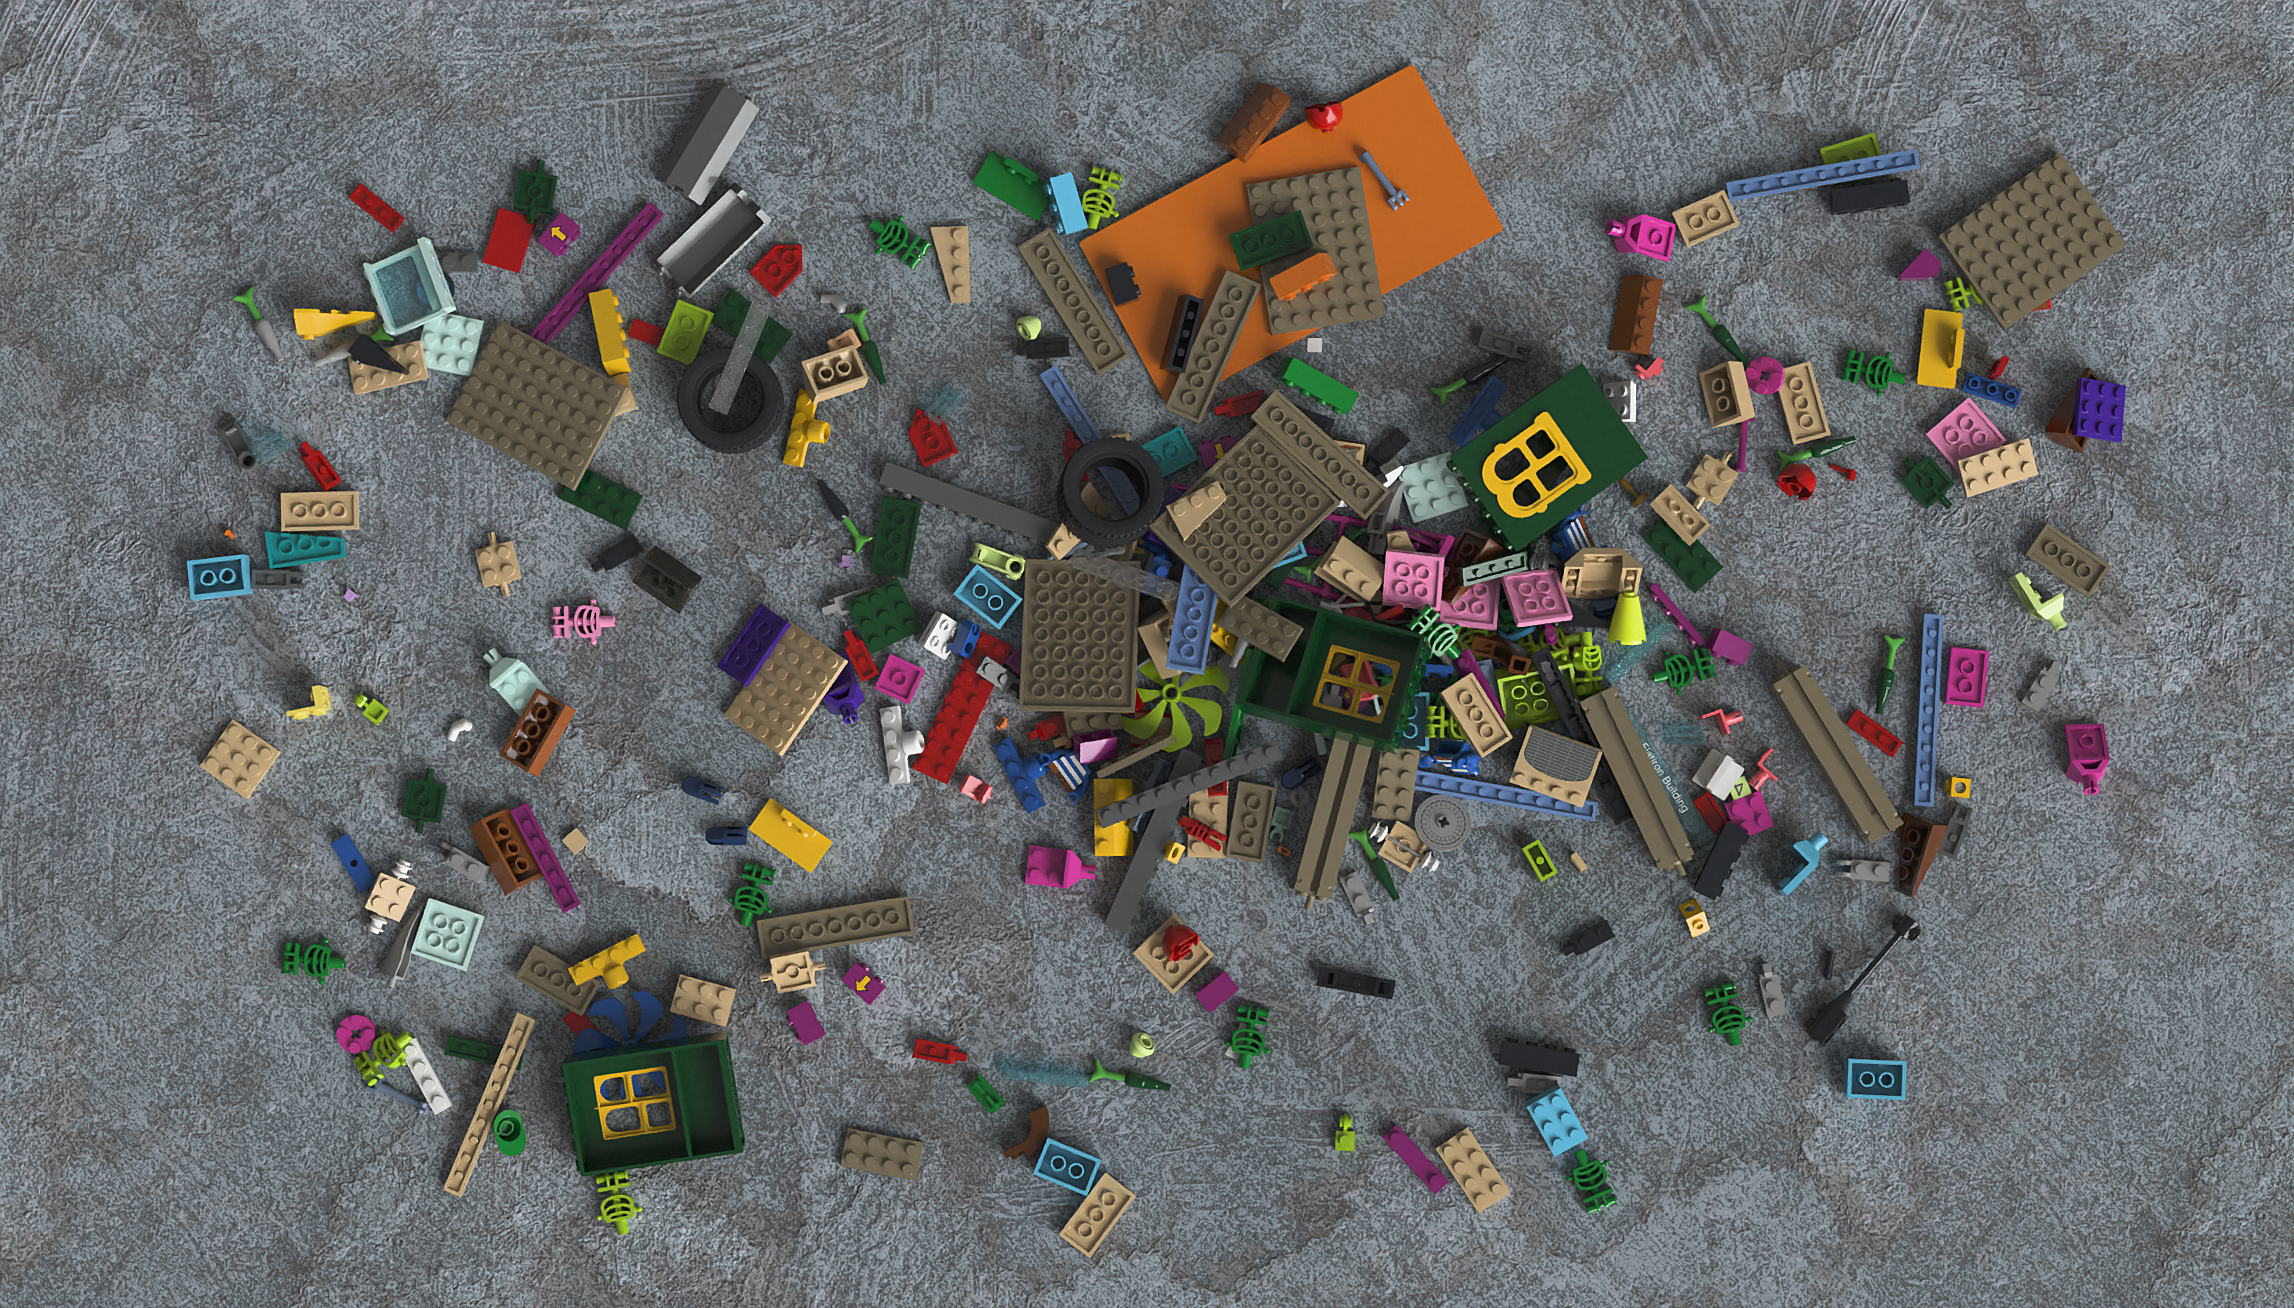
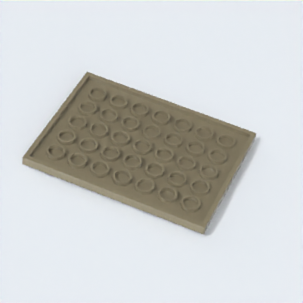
M2060 152L1937 237L2003 331L2126 246L2123 239Z
M1360 166L1246 186L1253 226L1301 210L1313 243L1311 248L1260 265L1272 336L1385 317ZM1317 253L1329 254L1338 272L1337 275L1322 284L1314 285L1307 292L1303 293L1301 291L1297 293L1296 297L1286 302V300L1278 299L1269 281L1270 278Z
M499 320L452 407L446 422L575 491L629 389Z
M1258 425L1178 499L1180 500L1216 481L1219 482L1227 497L1185 541H1183L1167 510L1149 526V529L1230 608L1341 503L1291 453Z
M1026 559L1019 696L1020 711L1135 713L1141 561Z

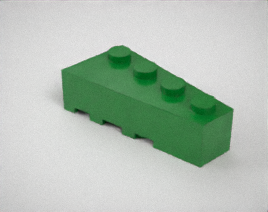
M1295 357L1284 358L1274 376L1275 379L1281 381L1284 385L1298 390L1300 394L1316 399V403L1331 407V411L1338 415H1342V413L1349 414L1359 393Z

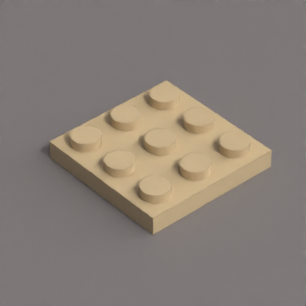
M232 719L200 767L245 799H249L281 751L235 719Z
M1175 913L1133 953L1172 995L1214 956L1209 948L1200 940L1197 946L1193 944L1189 948L1192 952L1183 959L1176 962L1173 959L1172 962L1168 960L1161 946L1162 938L1165 935L1164 931L1171 925L1184 924Z

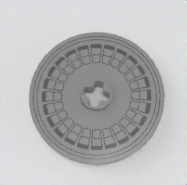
M1435 795L1429 797L1416 811L1414 818L1416 834L1423 844L1435 851L1447 852L1459 848L1467 840L1471 832L1472 823L1468 809L1461 801L1452 796ZM1445 819L1447 825L1441 827V823L1438 821Z

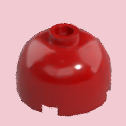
M1330 101L1327 104L1319 103L1304 109L1309 125L1314 129H1321L1322 133L1333 131V127L1337 126L1343 117L1341 101Z
M1790 464L1781 471L1777 478L1779 479L1777 482L1778 487L1790 497H1792V494L1799 496L1798 500H1808L1816 487L1815 474L1806 464Z
M1171 925L1164 931L1165 935L1162 938L1161 946L1168 960L1172 962L1173 959L1176 962L1192 952L1189 948L1193 944L1195 946L1198 945L1200 936L1187 925Z

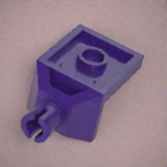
M845 650L838 653V655L846 659L848 663L822 699L829 713L842 715L845 724H852L849 716L852 717L853 722L858 720L855 709L859 708L865 698Z

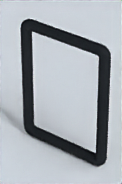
M1382 601L1366 602L1370 615L1376 623L1409 624L1411 621L1378 620L1371 605H1382ZM1407 608L1411 617L1415 616L1412 608Z

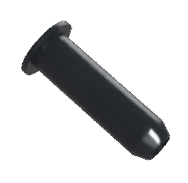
M1826 951L1827 958L1824 978L1830 979L1835 954L1837 953Z

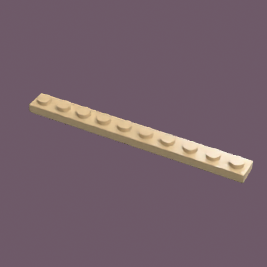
M517 1012L445 1183L444 1191L462 1197L536 1022L535 1018Z

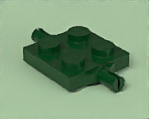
M537 160L536 171H519L513 208L528 212L527 224H534L535 214H552L558 176L548 175L543 172L545 164L543 160Z
M1909 456L1902 461L1910 470L1900 483L1925 510L1938 501L1946 509L1952 505L1945 495L1955 483L1930 456H1927L1918 464H1915Z
M427 768L425 779L408 780L402 817L412 818L417 821L415 833L423 834L424 822L441 823L448 786L432 781L435 769Z

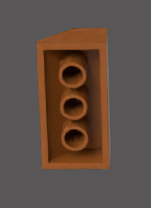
M1260 82L1215 142L1246 163L1291 106V98L1275 86Z
M1622 276L1609 350L1643 357L1649 355L1663 279L1648 276Z
M537 688L500 751L499 756L538 777L576 710Z
M509 807L481 819L469 828L505 896L543 876Z

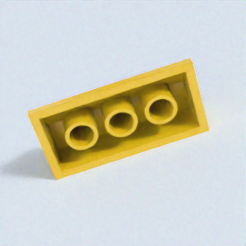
M1094 779L1095 856H1134L1133 830L1128 828L1131 818L1106 828H1101L1095 813V809L1133 795L1132 779Z

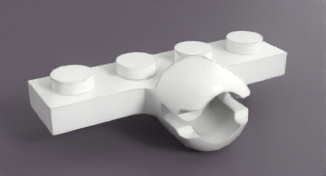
M900 706L881 708L880 716L890 785L910 782L907 758L910 754L921 753L924 750V737L920 731H904Z

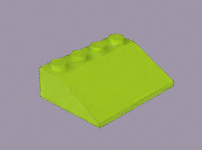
M1567 656L1566 661L1559 659L1555 662L1580 709L1573 663L1570 656ZM1534 663L1529 666L1526 676L1507 672L1506 667L1494 670L1501 707L1506 715L1503 720L1508 730L1520 728L1524 721L1534 725L1561 719Z

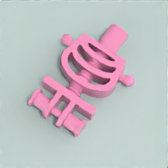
M594 598L590 600V606H580L576 610L574 618H570L569 606H564V616H561L562 607H552L553 616L551 620H555V625H551V628H553L552 638H562L561 628H564V638H570V626H575V630L580 637L591 638V644L595 645L597 643L595 637L601 635V627H615V616H601L600 608L594 607L596 603ZM585 610L583 618H579L580 613ZM592 610L591 617L588 618L589 612ZM559 620H564V625H559ZM579 626H583L586 634H582ZM588 626H591L593 633H590Z

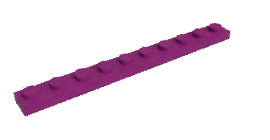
M649 202L529 336L548 345L589 300L588 293L596 292L658 224L664 217V214Z

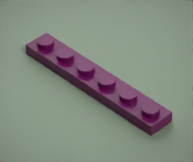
M526 802L511 810L510 812L562 912L566 913L581 905L529 803Z

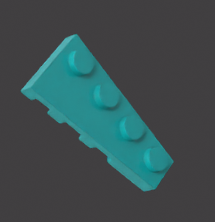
M264 531L271 570L347 558L344 538Z

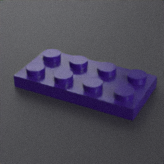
M760 603L717 667L748 687L791 624Z

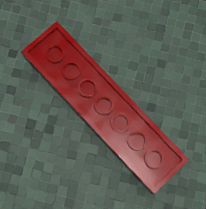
M980 631L979 639L971 658H964L924 742V750L919 753L913 769L947 785L994 688L992 683L974 672L984 655L1003 667L1013 648L1012 645Z

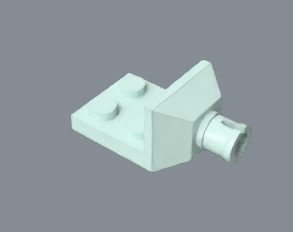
M495 648L488 651L490 654L486 653L483 656L484 660L492 668L490 670L489 685L500 693L520 717L537 688L547 694L551 693L524 661L503 658Z

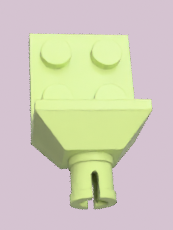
M2019 572L2007 578L2029 615L2042 621L2047 620L2054 632L2067 625L2060 613L2063 610L2064 595L2062 593L2053 595L2041 603L2039 593L2036 590L2033 591L2029 585L2031 581L2026 574L2023 575L2022 572Z

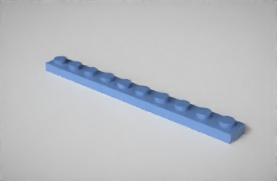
M1917 149L1726 182L1729 202L1920 169Z
M1055 365L1040 374L1042 381L1083 445L1098 438L1102 439L1057 366ZM1098 467L1128 516L1133 514L1139 508L1140 497L1125 473L1115 467Z
M1923 614L1913 806L1934 807L1943 615Z
M1417 770L1414 790L1595 822L1598 802L1585 800L1581 808L1536 791Z

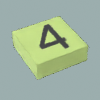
M1745 776L1740 777L1730 791L1733 801L1752 794Z

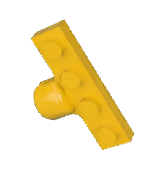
M799 389L783 463L786 465L802 468L808 444L810 442L826 443L831 431L828 422L815 419L817 403L812 404L807 390Z
M635 934L568 968V971L576 986L601 975L608 988L615 989L625 984L629 979L623 963L645 952L646 949L638 934Z

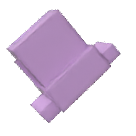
M842 555V562L839 564V567H853L851 556Z
M350 587L346 588V594L343 596L349 602L354 597H359L356 591Z

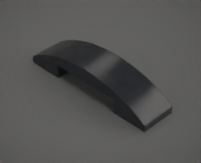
M1319 967L1316 986L1392 1000L1396 981Z

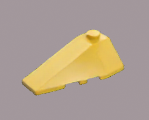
M294 309L297 334L303 337V340H314V337H322L378 319V315L375 312L347 311V314H344L343 311L338 310L324 313L320 309Z

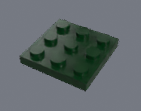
M898 577L846 602L871 654L923 630Z

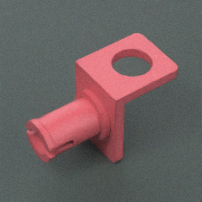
M1722 709L1697 717V720L1715 715L1720 732L1724 736L1730 734L1728 726L1743 721V716L1735 718V716L1742 714L1739 709L1725 715Z
M1769 748L1754 764L1758 767L1759 771L1748 784L1753 786L1752 788L1756 791L1767 779H1771L1773 782L1778 780L1775 775L1761 764L1774 750L1773 748Z

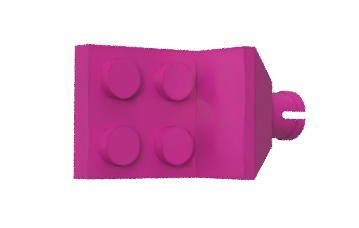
M1645 214L1625 215L1618 222L1612 219L1606 222L1605 226L1611 227V229L1604 228L1606 234L1615 236L1614 242L1618 253L1634 252L1663 262H1669L1676 224Z
M2104 724L2065 725L2064 733L2069 757V764L2065 775L2076 783H2083L2085 795L2090 794V789L2091 795L2099 793L2098 782L2105 775L2110 761Z
M1030 845L1025 883L1067 889L1083 878L1095 880L1096 874L1087 873V871L1096 872L1097 865L1082 863L1072 850Z

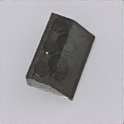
M655 545L644 557L632 582L680 614L696 592L703 577Z

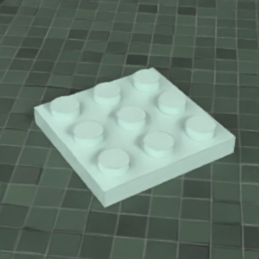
M428 309L427 315L432 313L433 310ZM447 313L425 323L421 341L427 368L469 377L476 364L485 322Z
M1451 451L1403 466L1398 479L1399 481H1404L1403 494L1413 524L1468 506L1463 488L1457 481L1459 477L1455 472H1451L1445 464L1448 462L1446 457L1451 454Z
M429 898L411 953L467 971L485 916Z

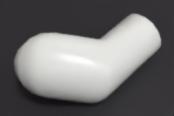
M468 719L454 722L446 738L455 742L460 731L471 730L472 722L468 721Z

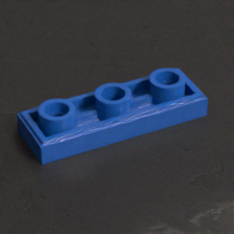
M1966 372L1960 391L2015 409L2022 390ZM1989 387L1994 389V393L1989 391Z
M346 834L331 843L359 891L363 893L371 888L376 878L350 835ZM354 860H357L358 865L356 867H354L352 864Z

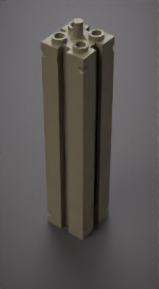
M1782 661L1775 664L1781 675L1770 680L1771 685L1767 687L1774 695L1776 702L1854 829L1860 835L1864 844H1871L1904 824L1813 675L1810 674L1808 667L1798 664L1787 670Z
M1613 686L1579 702L1658 870L1663 869L1666 872L1675 867L1679 877L1686 875L1682 864L1692 860L1691 856L1694 855L1693 849L1616 687Z
M1334 738L1332 741L1293 885L1296 894L1307 897L1304 906L1306 909L1312 910L1314 899L1326 902L1327 898H1332L1372 749L1370 747Z

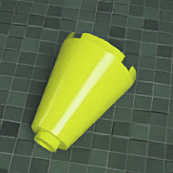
M1624 590L1623 593L1619 594L1607 634L1608 641L1615 643V640H1619L1621 645L1642 644V640L1646 641L1639 596L1633 590Z

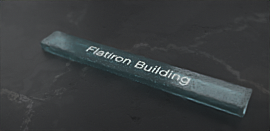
M1629 708L1627 710L1629 717L1674 811L1697 846H1702L1713 839L1715 835L1632 709Z

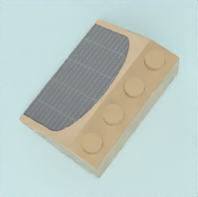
M1530 724L1509 782L1582 808L1603 750Z

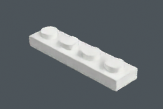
M417 1038L412 1039L403 1047L407 1053L405 1061L431 1109L437 1115L453 1106L419 1041Z

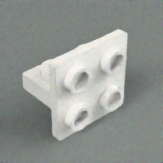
M1633 381L1605 383L1603 385V394L1622 421L1636 422V384H1633Z
M936 611L917 644L945 660L950 653L946 648L949 642H954L958 633L959 623L945 614Z
M1712 749L1692 781L1724 801L1744 772V768L1735 763L1730 756H1724L1717 750Z

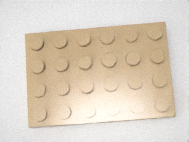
M789 621L791 625L749 686H744L724 714L725 717L780 756H783L848 663L846 659L791 621Z

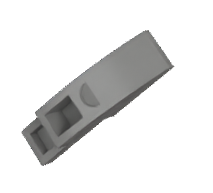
M1395 480L1387 487L1390 491L1389 495L1371 513L1367 533H1370L1367 553L1386 555L1388 548L1386 532H1392L1393 521L1398 519L1404 481Z

